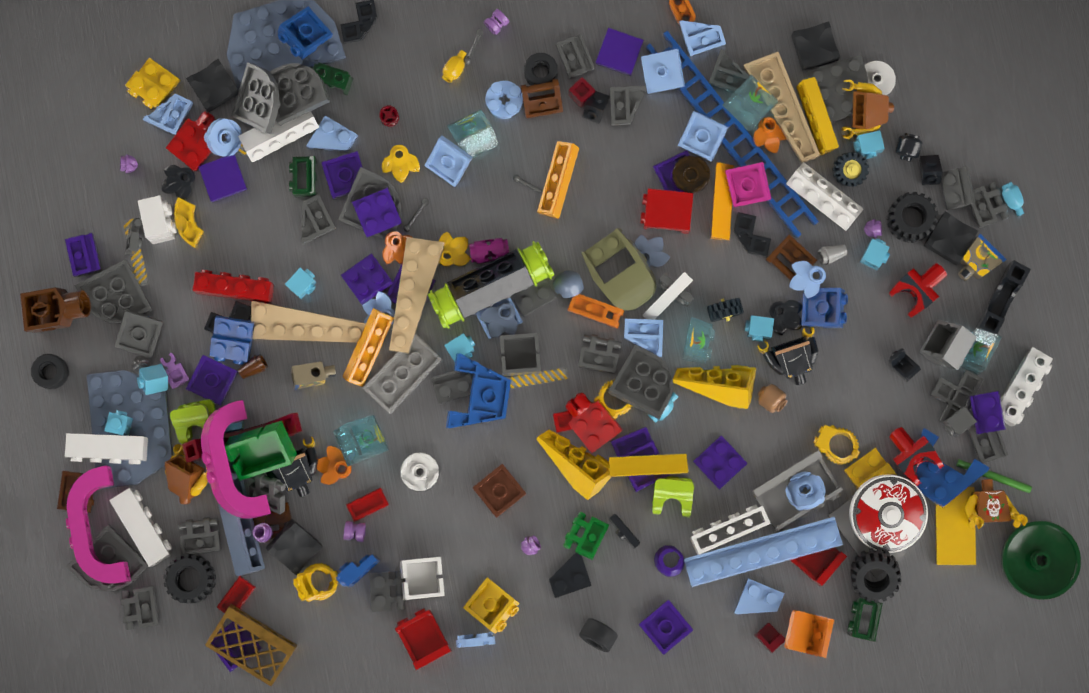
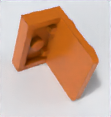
M793 610L785 637V648L826 658L834 619Z

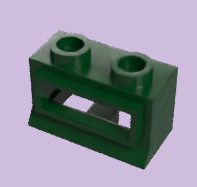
M319 62L318 64L314 63L313 70L322 78L324 84H327L329 88L336 87L342 89L344 95L348 96L354 79L349 72Z
M315 156L292 157V162H289V173L293 174V180L289 181V191L293 192L294 197H313L317 195L315 181H317L315 164H317V159ZM297 163H306V189H298Z
M857 598L856 601H853L851 613H854L853 620L849 621L847 632H850L849 636L875 642L883 603L869 602L862 598ZM864 604L872 606L867 635L858 633Z

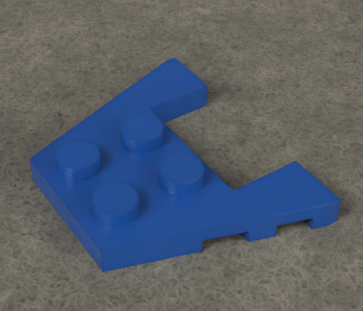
M457 353L454 371L473 374L468 413L448 411L446 428L505 419L511 380L465 357V355Z
M925 428L922 430L921 437L925 436L929 443L934 446L939 437ZM974 459L965 475L944 463V467L939 469L937 465L931 462H923L916 470L918 479L921 482L917 487L924 497L943 508L988 472L990 467Z

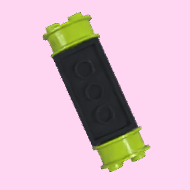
M533 241L531 246L523 250L518 248V251L515 249L445 283V287L435 292L430 290V293L427 295L443 328L447 327L449 329L451 324L459 320L464 322V318L472 316L484 308L491 307L503 299H508L515 293L527 290L532 285L537 287L538 282L547 278L551 280L555 274L539 242L535 243Z

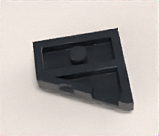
M575 553L549 579L555 598L592 586L582 555Z

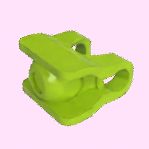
M207 399L182 404L177 409L171 411L170 418L178 441L181 444L192 440L193 425H198L203 429L208 417L216 410L213 400Z
M677 476L658 478L654 483L653 514H661L663 503L668 499L674 498L681 503L682 516L690 517L694 492L692 480Z

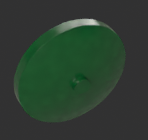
M1034 521L1026 523L1025 526L1021 525L1008 536L1001 553V566L1008 583L1017 592L1032 599L1046 600L1064 594L1074 585L1080 573L1081 555L1075 539L1064 528L1047 521Z

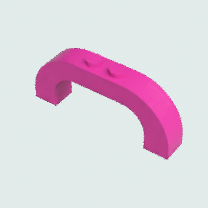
M240 400L220 407L206 420L201 434L202 460L206 464L207 480L211 484L213 494L221 507L236 517L250 519L271 514L266 495L246 497L236 489L233 483L223 436L230 424L248 419L244 402Z
M106 465L87 471L73 484L67 499L68 518H66V526L71 532L69 544L71 549L74 550L77 563L88 576L104 583H124L131 581L128 562L106 564L96 556L87 512L88 500L95 491L114 486L112 469Z

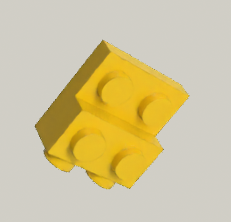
M148 58L139 72L136 70L125 86L128 88L127 92L134 98L139 96L143 99L142 103L150 109L152 107L157 109L156 107L166 101L181 80L154 60Z
M876 448L843 470L857 490L863 483L873 477L885 474L897 475Z
M487 577L463 608L496 634L497 631L501 632L504 630L507 624L505 621L509 616L513 617L518 612L519 607L517 606L520 603Z

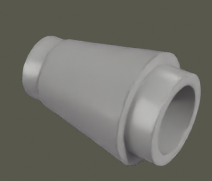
M844 244L821 247L817 251L818 259L822 265H829L846 256L847 248Z

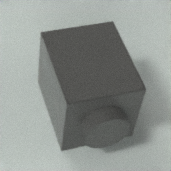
M962 407L943 423L945 424L944 429L950 436L958 437L977 421L966 407Z

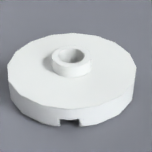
M883 61L868 62L865 65L868 83L877 86L882 91V95L891 93L896 81L894 70ZM875 76L880 78L879 82L874 80Z
M414 453L403 461L401 477L410 489L425 491L437 482L439 467L436 460L430 455ZM419 468L423 469L424 473L421 476L417 475V470Z

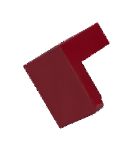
M583 77L568 90V96L580 108L595 93V89Z
M770 623L764 625L755 634V637L770 653H773L785 642V637L779 634Z

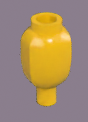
M460 50L458 55L451 57L443 67L442 78L446 82L452 83L453 80H456L461 75L465 66L463 60L466 56L465 51Z

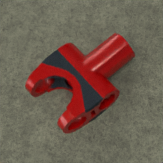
M935 263L922 275L913 268L897 282L888 294L891 297L896 293L904 291L912 294L915 303L912 311L907 314L912 318L940 297L933 288L947 276V273L938 263Z
M903 427L897 428L889 436L901 452L893 458V461L916 486L921 484L916 474L917 467L921 463L931 462L937 465L939 469L944 467L935 449L925 436L914 442Z

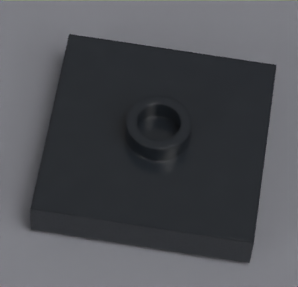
M617 514L609 518V521L617 529L615 533L622 541L625 539L633 549L640 545V541Z

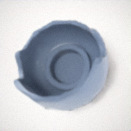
M568 270L559 273L555 277L553 288L563 298H571L582 292L584 284L577 272Z

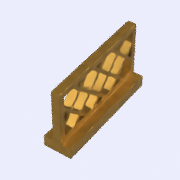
M231 604L205 646L269 686H272L296 649L297 644ZM227 618L234 622L235 630L225 632L223 623ZM248 630L251 632L252 640L241 642L239 631ZM236 632L239 643L228 645L226 634ZM223 635L225 646L216 647L211 644L214 637ZM264 640L267 642L269 650L258 652L256 642ZM253 643L255 653L244 655L242 645ZM240 646L242 656L232 657L229 648ZM281 651L286 654V657L283 661L275 663L272 652ZM270 653L272 664L261 666L259 655ZM256 656L258 667H248L245 658ZM273 666L274 676L269 680L263 676L262 669Z

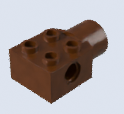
M53 287L20 293L25 332L39 333L68 328L71 326L73 319L88 317L91 312L90 299L83 290L68 293L66 289Z

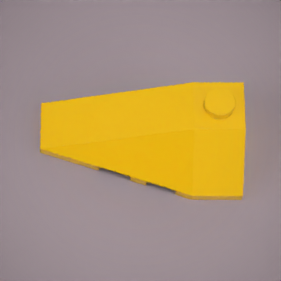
M731 365L730 369H720V366H713L711 370H703L701 367L677 368L673 377V383L725 405L748 409L753 395L756 368L741 365Z
M547 430L537 437V441L570 485L587 500L599 493L610 480L609 461L598 454L595 457L586 452V448L583 446L578 448L570 444L569 439L551 430Z

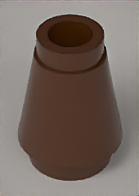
M261 354L258 356L254 355L238 369V372L245 379L265 372L268 365Z

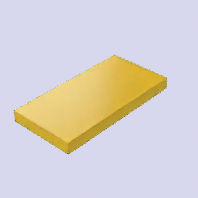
M974 487L966 488L943 508L935 503L936 565H976L975 527H969V519L965 511V505L971 493L975 492Z

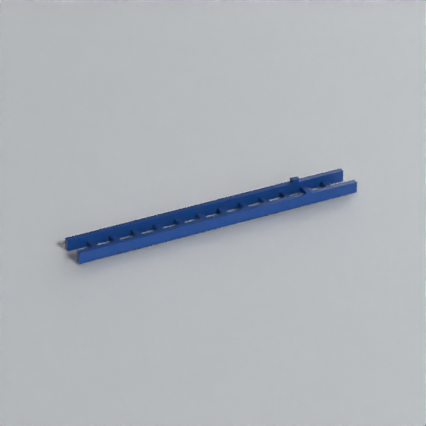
M668 31L664 32L663 37L671 47L669 46L662 52L679 49L680 58L683 60L681 63L682 69L687 66L695 76L685 83V87L678 88V90L693 109L700 114L711 118L720 110L725 113L729 121L724 125L728 126V128L734 125L741 135L731 143L724 137L721 144L739 167L746 166L745 162L755 154L760 157L764 162L765 170L769 169L776 178V180L768 185L769 190L780 183L787 192V195L777 203L772 196L770 200H767V203L773 208L796 239L799 238L801 233L792 223L794 219L804 213L814 226L819 221L798 194L786 184V179L763 150L755 145L754 139L670 33ZM651 44L646 46L650 54L657 53ZM699 81L706 89V92L694 99L687 89ZM710 95L718 106L706 114L699 106V103ZM745 139L753 150L741 158L733 147ZM792 198L800 209L790 217H787L780 206Z

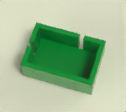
M282 421L266 425L264 429L260 427L229 437L224 445L230 462L235 460L232 466L239 481L291 465L297 456Z

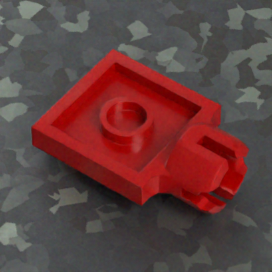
M204 111L196 121L188 118L166 149L197 172L198 166H201L211 153L204 140V134L207 132L210 124L216 120L215 117Z
M581 392L575 398H571L565 405L573 418L568 424L591 453L595 452L623 430L599 399L596 402H591Z

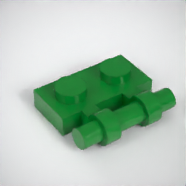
M579 512L577 518L575 517L572 522L573 526L570 532H567L563 547L570 549L572 543L578 545L575 550L576 553L593 560L609 528V524L595 517H591L588 523L584 521L586 514ZM580 528L585 530L582 538L576 536Z

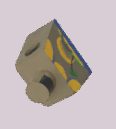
M979 234L961 259L960 263L964 268L958 275L964 281H967L972 275L979 280L1007 259Z
M314 362L292 366L291 376L294 390L325 384L326 378L336 376L334 365L323 367V362ZM317 372L319 376L314 377L311 373Z

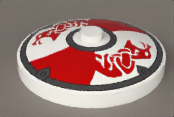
M885 474L867 480L858 488L850 504L849 518L855 535L863 544L873 548L875 551H877V548H880L882 552L886 550L889 553H894L907 549L921 537L927 524L928 508L924 495L914 483L901 476Z

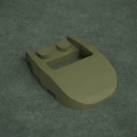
M620 228L615 229V231L582 252L592 279L615 307L624 311H632L649 301L655 294L657 287L656 278L648 266L646 257L631 240L625 237ZM624 248H627L636 263L607 283H604L595 268Z

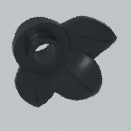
M177 165L166 167L164 173L167 178L162 183V192L175 193L177 198L186 200L191 194V185L195 181L194 171L188 167L180 168ZM184 174H187L186 180L183 179Z
M788 300L785 303L780 301L774 302L770 306L769 313L774 318L773 329L775 332L783 335L787 328L791 330L802 328V320L798 315L802 310L801 303L795 300ZM779 307L782 309V313L780 315L777 313V309Z

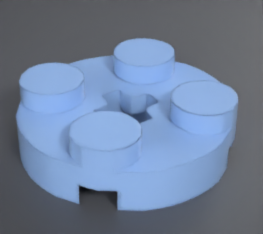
M494 82L486 93V106L491 114L497 118L509 119L516 113H519L523 106L521 89L513 82ZM506 95L510 101L502 104L499 98Z
M218 118L208 127L207 132L204 134V140L213 154L223 157L231 156L241 146L238 136L242 132L235 121ZM226 133V141H222V134Z
M800 472L790 479L788 486H786L788 501L797 510L812 509L825 500L826 490L824 482L818 475H813L811 472ZM805 487L808 490L811 489L807 494L801 493Z
M493 632L476 634V638H474V634L457 636L456 647L496 644L495 636H493Z

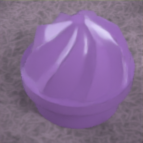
M126 154V156L120 157V171H125L128 174L136 170L138 163L133 156Z
M872 219L866 223L864 232L868 237L877 238V236H882L881 220L876 221Z
M260 523L253 529L254 538L261 543L267 542L273 535L272 528L266 523Z
M534 535L531 537L527 536L521 543V549L527 555H535L541 549V545Z

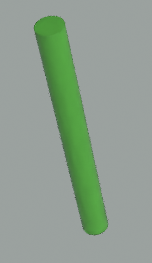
M960 459L956 463L957 467L968 470L971 463ZM990 470L982 475L1026 493H1030L1032 489L1030 485Z

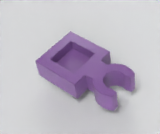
M170 353L171 361L169 363H166L164 358H160V361L168 368L166 370L168 382L172 389H175L190 381V378L182 363L176 365V357Z

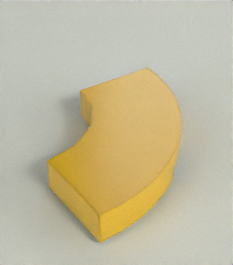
M178 197L174 207L176 227L180 236L189 245L196 248L204 233L195 221L194 211L196 206Z

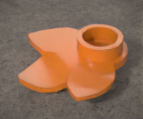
M764 117L758 122V129L754 132L755 145L757 147L764 145L768 151L777 153L780 140L787 139L773 118Z
M392 231L386 235V246L382 251V257L386 264L391 263L395 259L399 264L403 265L407 237L413 238L412 236L402 235L397 231ZM397 238V242L393 244V240Z
M328 446L327 457L318 459L317 470L323 473L320 482L331 485L336 483L339 478L343 479L350 475L352 470L351 464L344 460L343 452L340 449ZM344 465L345 471L339 472V467Z

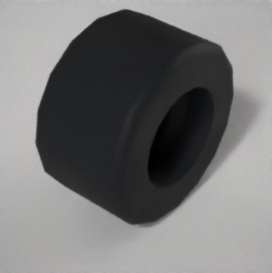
M546 53L531 55L524 65V76L529 85L552 82L553 79H557L558 68L555 59ZM543 64L548 68V74L545 77L539 78L534 74V68L537 65Z
M43 354L37 357L31 366L33 381L46 389L61 387L67 381L69 375L66 362L53 354ZM49 364L54 365L57 369V373L52 379H47L43 375L45 366Z
M592 618L586 621L579 633L581 639L603 652H609L618 637L617 633L609 626Z

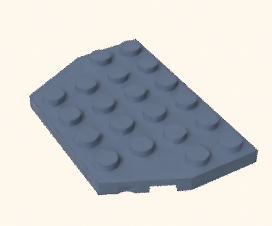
M279 0L234 14L227 57L238 91L248 62L271 71L290 63H299L313 68L314 63L329 64L346 58L335 21L314 0ZM309 6L333 35L330 39L319 45L315 52L302 60L299 56L295 57L291 53L290 46L287 43H282L279 40L278 29L280 24Z
M126 370L87 375L92 434L116 435L106 432L105 427L109 412L115 413L116 410L127 412V416L133 418L129 436H144L148 438L147 461H141L140 464H129V460H121V464L109 463V460L102 459V463H95V468L107 465L112 469L114 486L105 488L137 485L164 467L165 461L170 460L173 455L167 390L145 395L143 389L139 388L137 383L139 375Z

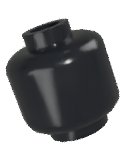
M905 133L898 138L895 152L901 155L900 159L911 162L912 158L916 159L920 156L923 145L922 140L919 139L920 136Z

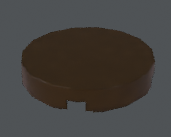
M685 156L679 159L674 166L672 172L673 182L682 192L698 193L708 185L710 169L702 158Z

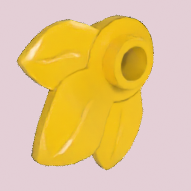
M403 145L393 146L390 150V155L384 158L382 162V171L384 173L392 171L394 178L400 183L407 178L409 171L419 172L420 170L417 157L410 154ZM397 151H402L403 156L401 158L396 157Z
M449 232L441 235L438 242H444L445 245L439 263L446 267L453 264L457 266L466 265L471 260L469 255L465 253L468 247V238L456 237L453 239ZM444 254H449L450 259H445Z

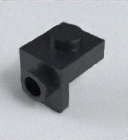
M595 91L586 102L583 118L600 123L610 96Z
M939 155L920 156L921 184H940L943 171Z
M903 348L892 353L888 360L891 369L906 382L921 370L920 366L906 354Z

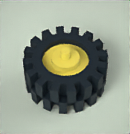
M855 152L843 153L836 158L837 161H834L833 164L835 166L832 168V171H834L833 176L843 186L855 187L861 185L862 181L867 179L866 175H869V165L866 163L868 161L861 154Z
M723 298L720 299L721 302L707 306L710 322L726 319L727 322L730 321V317L744 313L740 298L724 300Z

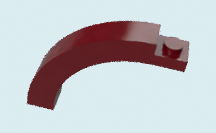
M291 413L257 426L226 433L223 436L224 445L229 437L260 427L264 429L266 425L282 421L289 437L294 436V434L302 431L298 413ZM201 438L182 444L186 463L202 460Z

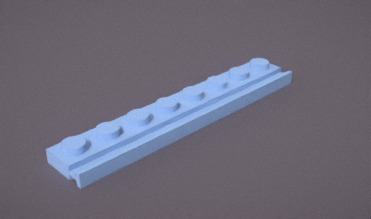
M835 517L685 558L684 561L692 587L838 547L843 545Z

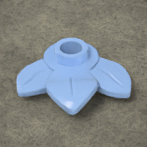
M807 261L795 262L792 264V268L797 275L792 278L789 287L796 291L804 290L806 298L815 296L819 292L820 284L826 278L825 270L820 266H812ZM813 273H818L819 279H814Z
M379 291L376 299H370L362 305L368 314L364 323L367 322L373 308L388 313L390 316H395V311L392 309V301L384 292Z

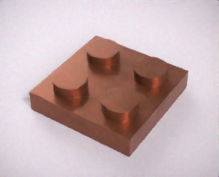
M503 464L472 487L496 518L527 494Z

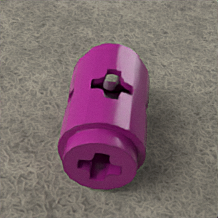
M487 239L474 241L473 244H469L472 263H488L509 253L507 239Z

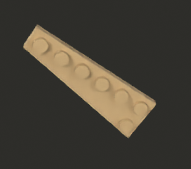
M779 52L744 64L743 68L751 77L750 80L755 88H759L757 84L759 82L769 92L767 93L762 89L758 90V93L761 94V98L800 162L803 163L818 158L820 156Z
M410 237L406 239L389 347L390 351L409 354L428 297L427 294L429 293L444 249V242Z
M252 301L251 321L254 322L253 339L357 343L366 325L364 322L259 301Z

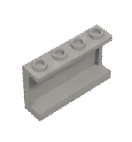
M819 450L751 491L760 507H764L775 531L780 529L785 531L792 527L791 522L797 519L800 522L808 517L807 512L814 509L816 512L825 506L824 503H821L812 509L800 511L791 505L786 495V486H788L790 479L800 472H811L813 475H818L825 485L824 502L828 499L832 502L841 496L839 492L843 491V488L838 485L821 458L823 456ZM805 487L801 493L807 494L811 489L808 490Z

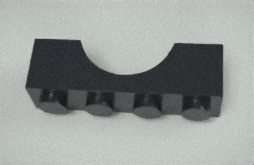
M1015 260L1008 264L974 331L990 339L997 336L1005 321L1006 313L1014 297L1023 286L1031 270L1030 268Z

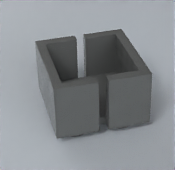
M938 320L919 353L934 364L958 370L977 337L962 325Z
M538 333L500 336L501 356H504L501 357L503 376L541 374L540 354H536L540 353Z

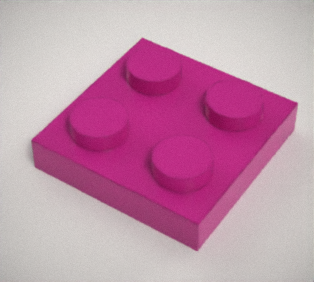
M763 162L725 170L734 207L771 199Z

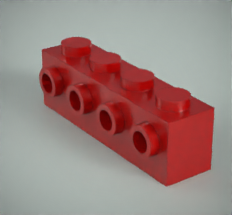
M210 270L195 272L192 291L196 294L272 304L274 284L269 282L268 278L258 277V280L250 279L248 275L232 277L231 273L220 272V275L212 274L213 271Z

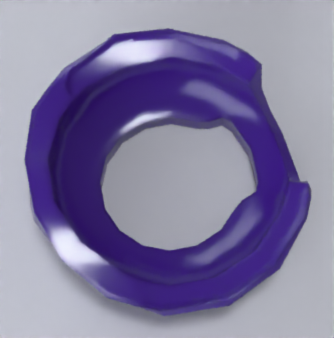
M665 545L660 547L655 553L654 563L660 573L667 577H672L682 572L685 558L675 546ZM676 552L680 558L677 565L673 568L665 566L663 562L665 554Z

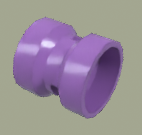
M496 9L490 18H486L483 23L489 31L497 35L503 26H507L510 21L499 9Z
M346 521L343 539L349 541L356 539L357 542H364L366 523L354 524L352 521Z

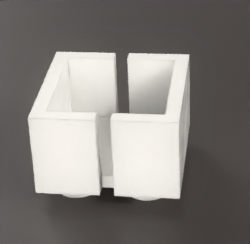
M160 195L138 200L145 238L150 240L152 244L175 239L174 233H177L175 222H172L170 216L173 215L171 204H168L167 200H164Z
M441 557L400 561L401 579L405 578V582H402L403 600L445 596L443 578H436V575H442Z

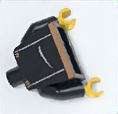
M811 326V334H807L805 328H803V337L771 347V351H769L768 342L764 341L767 347L761 349L758 344V351L764 353L763 356L769 367L777 374L784 375L787 379L793 377L795 385L805 384L807 381L804 373L813 370L812 365L815 364L819 352L815 337H813L815 329Z
M312 436L311 444H306L305 438L303 439V444L307 449L305 450L303 447L296 450L297 456L291 465L266 472L267 477L277 478L281 483H284L287 492L296 489L299 497H304L310 493L307 484L313 481L312 476L316 474L318 459L314 448L315 441Z

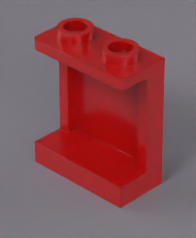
M648 188L647 194H643L642 205H646L645 212H641L640 224H644L643 229H666L689 234L694 193Z
M834 547L791 559L790 561L816 584L823 586L847 556Z
M425 608L414 613L416 617L408 620L406 617L397 622L398 627L395 628L416 670L452 651L431 610L426 611Z

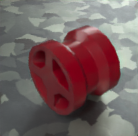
M387 105L380 110L379 117L384 126L393 127L398 123L399 115L395 107Z

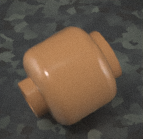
M774 384L768 387L763 386L758 392L760 396L759 404L771 413L780 412L787 404L786 393Z

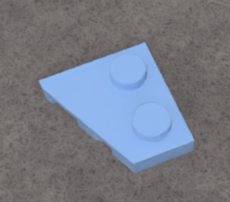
M679 21L689 56L726 44L721 26Z
M175 93L167 102L156 107L157 109L150 115L144 116L143 120L172 135H176L182 127L193 102Z
M324 116L319 124V128L316 129L306 147L309 149L316 148L348 152L358 135L329 117Z
M625 319L624 339L658 357H662L663 320Z
M748 578L734 613L777 612L785 593Z

